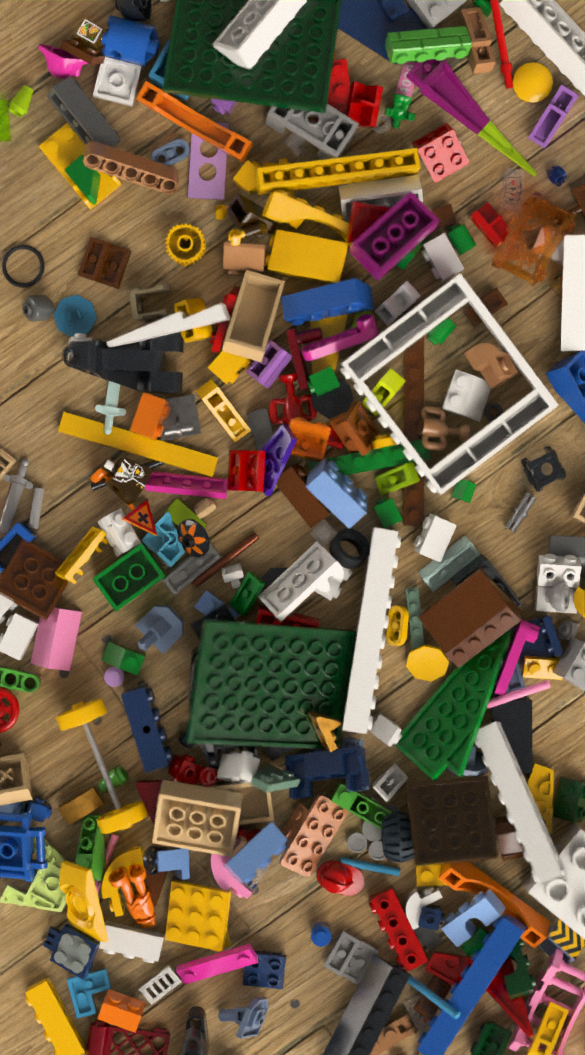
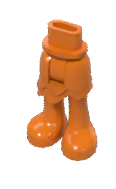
M132 864L129 866L128 872L126 867H120L109 875V883L112 887L122 888L127 909L142 929L155 926L156 914L151 893L149 892V887L146 888L144 883L146 877L145 867L140 864ZM130 881H132L135 884V887L137 889V892L135 894L132 889Z

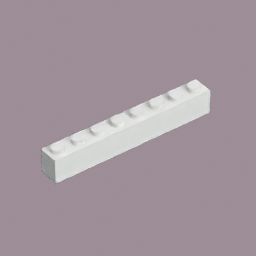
M495 721L480 728L475 744L478 748H481L484 754L482 760L485 766H489L491 770V781L494 786H498L500 791L498 794L499 799L508 809L506 813L508 820L511 824L514 823L517 830L515 831V836L518 842L522 843L525 848L523 854L527 862H531L533 867L532 875L535 881L544 884L567 874L501 723Z

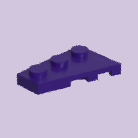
M285 424L280 426L260 450L266 451L263 492L266 496H271L297 441L289 426Z

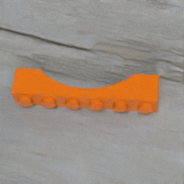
M147 81L136 97L140 104L244 163L253 148L251 141L199 114Z
M469 861L443 864L439 879L452 889L470 892L475 895L481 891L484 893L491 889L506 907L503 916L507 913L527 927L520 938L530 946L536 948L547 938L551 923L548 919Z

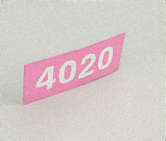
M408 61L404 63L396 94L412 96L415 84L406 76L418 62Z

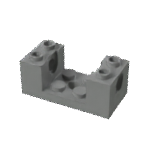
M328 104L326 113L272 106L266 119V125L283 135L288 128L318 147L317 157L322 160L340 158L354 137L359 123ZM314 115L318 118L319 122L311 124L307 118Z

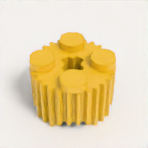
M182 223L181 225L176 224V227L173 226V229L169 230L170 233H167L168 237L165 238L167 241L165 242L166 252L176 264L191 266L192 263L195 265V262L198 263V260H201V256H204L206 252L204 234L195 225L192 227L191 224L187 225V223L185 225ZM184 240H185V242H189V241H190V242H191V244H189L190 247H189L188 249H186V248H183V249H182V248H181V246H183V245H182V241H184Z

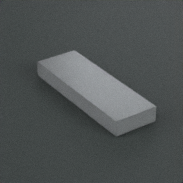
M210 543L209 550L205 555L201 557L190 556L162 581L176 595L218 561L221 555Z

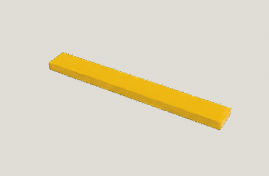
M63 412L58 428L60 433L213 478L218 457L161 440L155 441L114 426L111 427L112 432L107 435L104 433L105 424Z

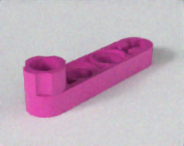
M373 314L359 316L356 319L358 327L304 346L301 349L304 360H315L377 337L379 331Z
M522 619L518 623L495 683L493 694L505 695L525 640L535 643L540 626Z

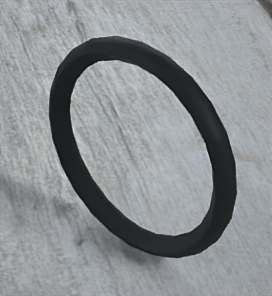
M15 246L4 256L2 271L7 281L12 285L23 288L30 287L41 279L44 273V260L39 251L31 246ZM16 250H30L37 255L40 261L39 274L29 283L15 282L7 273V259Z

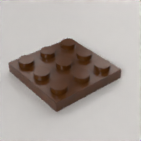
M23 539L0 577V595L47 620L69 582L55 574L64 561L36 544Z

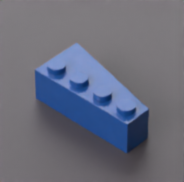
M356 278L281 297L284 320L292 323V325H302L306 321H318L323 318L374 310L371 286Z

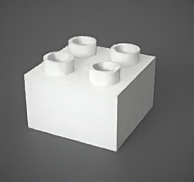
M573 823L555 845L567 874L540 884L539 881H535L531 873L523 885L529 894L585 939V831L576 823Z

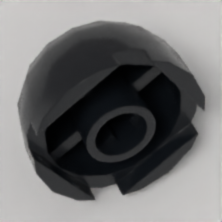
M115 0L116 9L120 11L125 19L141 22L151 17V0Z

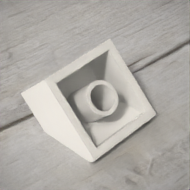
M455 370L441 409L480 422L491 388L487 381Z

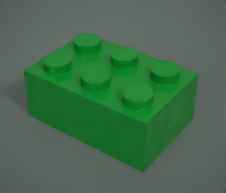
M141 543L92 578V580L115 612H117L167 575L145 544Z

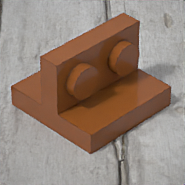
M359 400L353 402L347 412L337 415L329 421L350 454L357 451L362 456L368 454L372 448L371 441H375V436H378L380 433Z

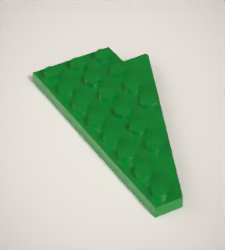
M510 630L502 634L461 667H456L401 731L402 736L395 746L432 780L435 781L447 766L460 777L463 775L513 635Z

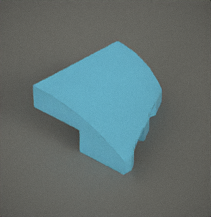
M167 512L155 524L157 536L148 532L141 541L171 568L185 552L179 541L171 514Z

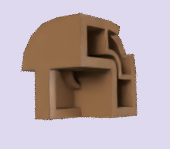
M481 343L465 352L473 369L481 371L491 389H498L518 374L509 355L503 348L497 345Z

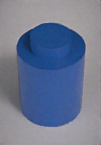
M317 922L311 928V940L316 946H326L331 940V929L325 922Z

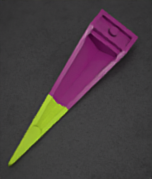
M429 59L424 62H418L408 72L406 77L421 89L420 92L529 174L534 177L537 175V172L490 121L445 60Z

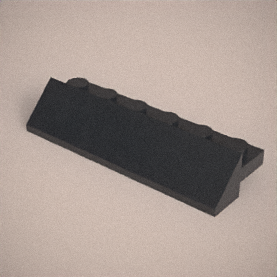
M374 954L322 1055H370L410 977V973Z

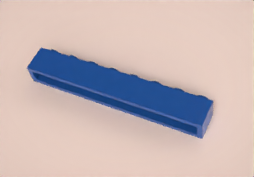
M507 913L503 918L499 917L495 921L493 927L496 929L492 935L488 932L482 941L484 947L481 951L477 949L471 958L474 961L471 967H465L460 975L463 978L460 984L456 982L449 993L452 996L449 1001L445 999L448 1004L460 1012V1016L454 1019L439 1007L441 1013L438 1017L434 1015L428 1024L431 1027L428 1033L423 1032L417 1041L420 1043L417 1048L419 1052L424 1055H444L527 928L525 925Z

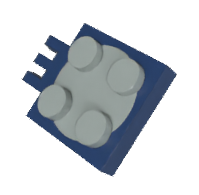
M68 923L63 926L62 931L54 926H50V933H47V940L43 943L44 947L53 951L50 961L82 980L87 978L101 943Z

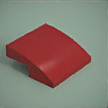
M230 450L228 490L264 492L266 451Z

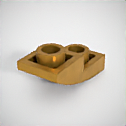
M95 786L79 793L75 798L61 804L57 809L69 825L96 810L105 801Z

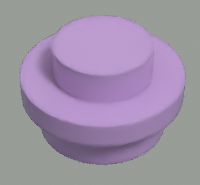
M110 667L104 674V680L109 686L117 687L124 681V672L117 667Z

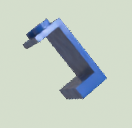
M18 522L0 541V553L17 534L27 542H33L38 535L24 522ZM0 561V572H4L6 566Z

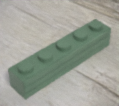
M418 587L405 588L412 650L424 645L423 627L419 619L421 609Z

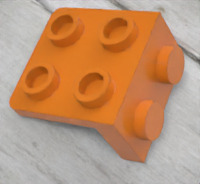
M300 417L291 419L289 428L297 439L291 454L316 461L323 460L331 428L327 427L324 423L316 422L314 424Z

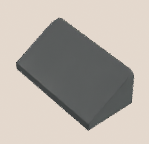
M267 408L247 413L257 451H260L274 435Z

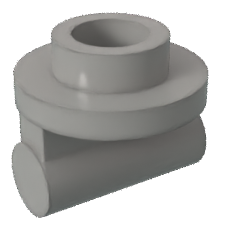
M569 620L563 621L558 628L559 638L570 643L577 633L579 624Z

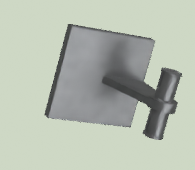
M194 394L165 399L169 402L170 412L167 418L164 417L162 423L164 428L161 434V441L201 434Z

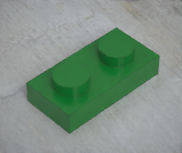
M248 571L230 605L242 616H248L266 583L253 571Z

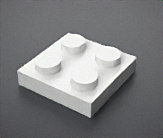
M105 57L103 64H100L93 97L133 107L142 66Z

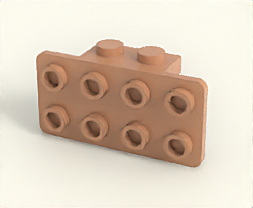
M322 794L316 797L310 809L299 803L288 823L282 829L281 833L288 839L286 842L288 846L281 856L279 863L305 877L311 876L346 817L348 810L333 803L330 798Z

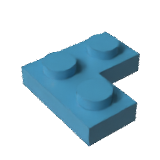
M107 968L89 972L84 980L77 976L67 978L77 1019L96 1014L97 1009L93 994L111 989Z

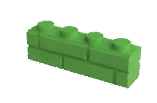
M460 26L388 33L385 49L390 63L404 64L407 61L424 62L429 59L444 60L451 57L461 59L469 55L472 42L470 36H468L467 27Z

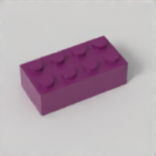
M410 191L351 244L349 252L378 281L436 229L439 219Z

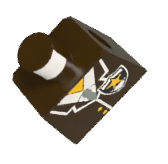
M127 457L118 459L116 463L107 458L101 466V469L109 473L105 484L127 505L137 501L153 472V469Z

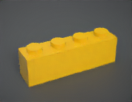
M47 977L27 988L25 992L26 1002L29 1006H33L36 1012L34 1016L39 1024L42 1023L47 1041H51L55 1047L53 1049L54 1054L81 1055L85 1053L86 1045L51 979Z

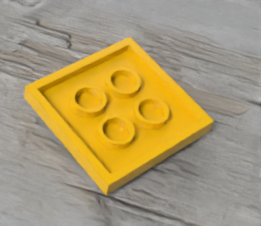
M173 880L171 882L165 940L223 952L225 950L231 891Z

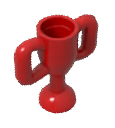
M297 374L278 376L279 380L286 385L287 397L285 399L276 398L269 402V415L272 423L276 425L285 423L286 425L290 424L291 419L296 417L304 418L307 421L315 419L317 411L314 410L311 395L295 396L293 382L297 380ZM304 401H308L309 415L303 413L301 403ZM277 404L283 406L284 416L279 419L276 407Z

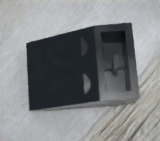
M480 554L450 578L457 586L481 568L518 607L523 605L483 554Z

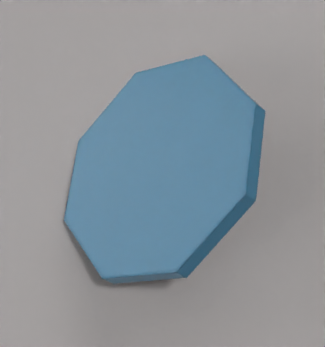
M78 295L61 299L54 313L58 330L71 337H74L75 333L89 334L97 319L92 302Z

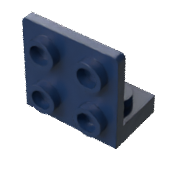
M544 615L527 621L540 626V630L535 643L525 640L519 656L522 665L524 655L557 657L563 654L550 615ZM517 625L510 628V631L513 633L512 638L514 636Z

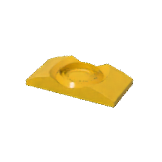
M68 861L61 862L59 888L66 894L68 920L73 927L88 936L104 943L107 942L108 936L91 869Z

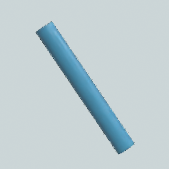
M344 857L340 859L341 863L358 869L395 876L400 875V868Z

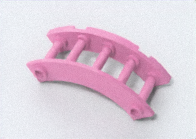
M556 949L547 961L548 969L546 972L541 971L535 982L536 986L533 987L534 993L529 994L525 1003L530 1024L537 1026L541 1022V1018L537 1017L534 1013L538 1003L548 1005V1002H552L569 1010L568 1017L559 1033L558 1041L551 1055H565V1052H563L565 1043L585 1003V985L583 988H580L555 976L557 971L560 972L562 970L585 981V972L564 963L565 960L562 959L564 952ZM553 984L578 995L573 1007L546 996L544 991L547 986ZM516 1024L508 1049L516 1052L520 1046L530 1047L533 1040L528 1038ZM540 1043L538 1049L544 1051L546 1046Z

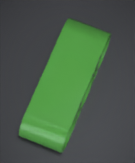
M0 666L1 687L34 692L41 685V678L36 673ZM8 673H13L16 676L14 684L7 681ZM28 677L35 679L36 686L34 688L27 686L26 680Z

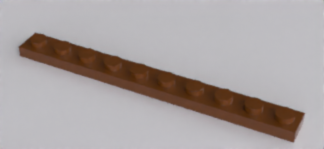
M424 335L404 350V380L406 382L404 383L403 435L408 442L422 440V437L418 436V423L421 418V410L424 407ZM419 473V482L403 488V526H422L424 521V476L421 477Z

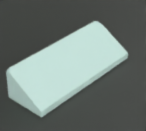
M464 536L445 551L441 562L433 560L419 571L418 574L434 592L477 558L480 553L472 542Z

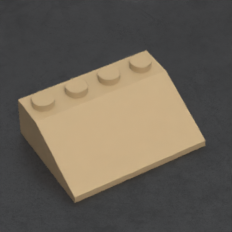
M163 780L159 793L152 843L233 857L243 794Z

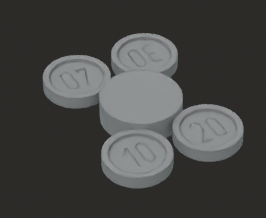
M370 797L371 799L379 803L374 797ZM388 804L384 806L392 812L400 811V809L393 804ZM365 820L362 824L363 834L356 832L348 837V848L354 853L363 852L367 847L368 839L373 841L368 848L370 857L377 861L385 859L382 840H380L382 839V829Z

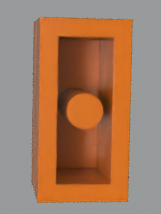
M143 392L130 431L156 441L157 437H160L163 432L164 426L162 423L164 417L167 418L169 415V402Z
M108 989L98 1020L136 1033L146 1002Z

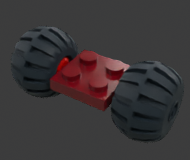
M400 811L386 815L382 819L381 831L384 856L393 862L402 863L414 858L410 816L408 813ZM493 814L495 837H496V824H495V817H494V814Z

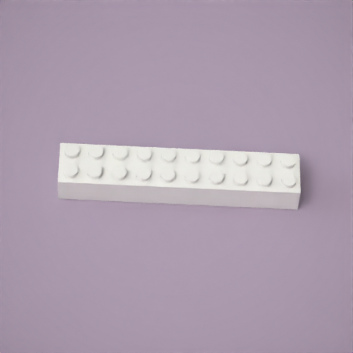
M374 527L372 529L370 553L366 567L356 642L343 716L342 730L367 734V729L372 728L373 717L370 715V710L375 709L376 703L373 691L378 689L379 676L376 675L377 669H381L382 656L379 655L380 648L384 649L386 637L382 633L383 628L387 629L389 617L385 614L386 608L390 609L392 596L389 595V589L394 588L395 582L392 570L397 568L398 556L395 555V550L400 548L401 536L398 535V531Z

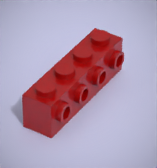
M392 885L371 895L372 902L369 903L373 914L378 913L381 919L378 921L382 932L387 931L390 937L387 939L391 950L396 949L399 955L396 957L400 968L405 967L408 972L429 962Z

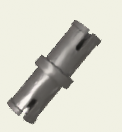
M527 492L518 507H514V513L504 525L509 529L514 522L515 524L511 528V531L516 533L523 519L528 517V511L537 500V498L532 496L527 503L531 495Z

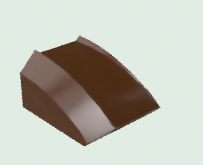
M507 816L496 817V833L502 860L523 857L525 848L522 843L518 842L515 836V831L517 830L514 823L511 824Z

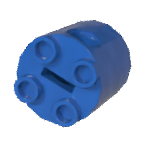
M110 15L107 25L109 27L108 33L104 32L102 44L104 45L102 54L107 57L146 66L148 61L156 56L159 50L160 40L155 26Z

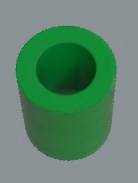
M457 223L449 228L450 233L447 235L459 256L477 246L465 224L460 225V223Z
M445 318L426 333L428 335L426 339L434 346L437 344L442 345L457 326L449 318Z

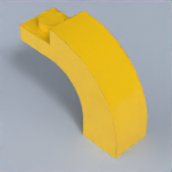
M142 845L120 853L111 862L104 875L102 897L103 899L111 897L109 907L111 912H115V917L124 915L125 908L120 887H112L108 877L120 867H126L128 872V868L132 864L143 866L144 851Z

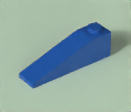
M581 350L553 365L546 374L554 390L585 423V352Z

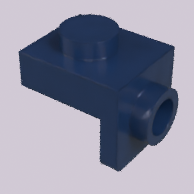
M432 905V908L423 906L418 926L438 931L439 924L442 925L444 920V913L441 907L437 905Z

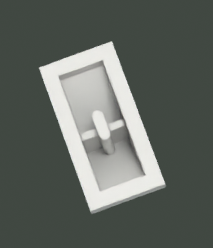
M394 763L372 783V787L388 802L408 777Z

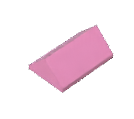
M55 606L47 620L39 618L31 658L32 664L47 669L71 670L82 616L81 611Z

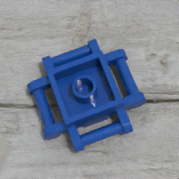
M0 812V821L22 822V827L0 825V879L1 877L16 878L33 882L35 877L33 869H46L48 867V862L45 859L44 843L46 828H31L32 814L30 812H24L23 814ZM34 837H36L37 860H32Z

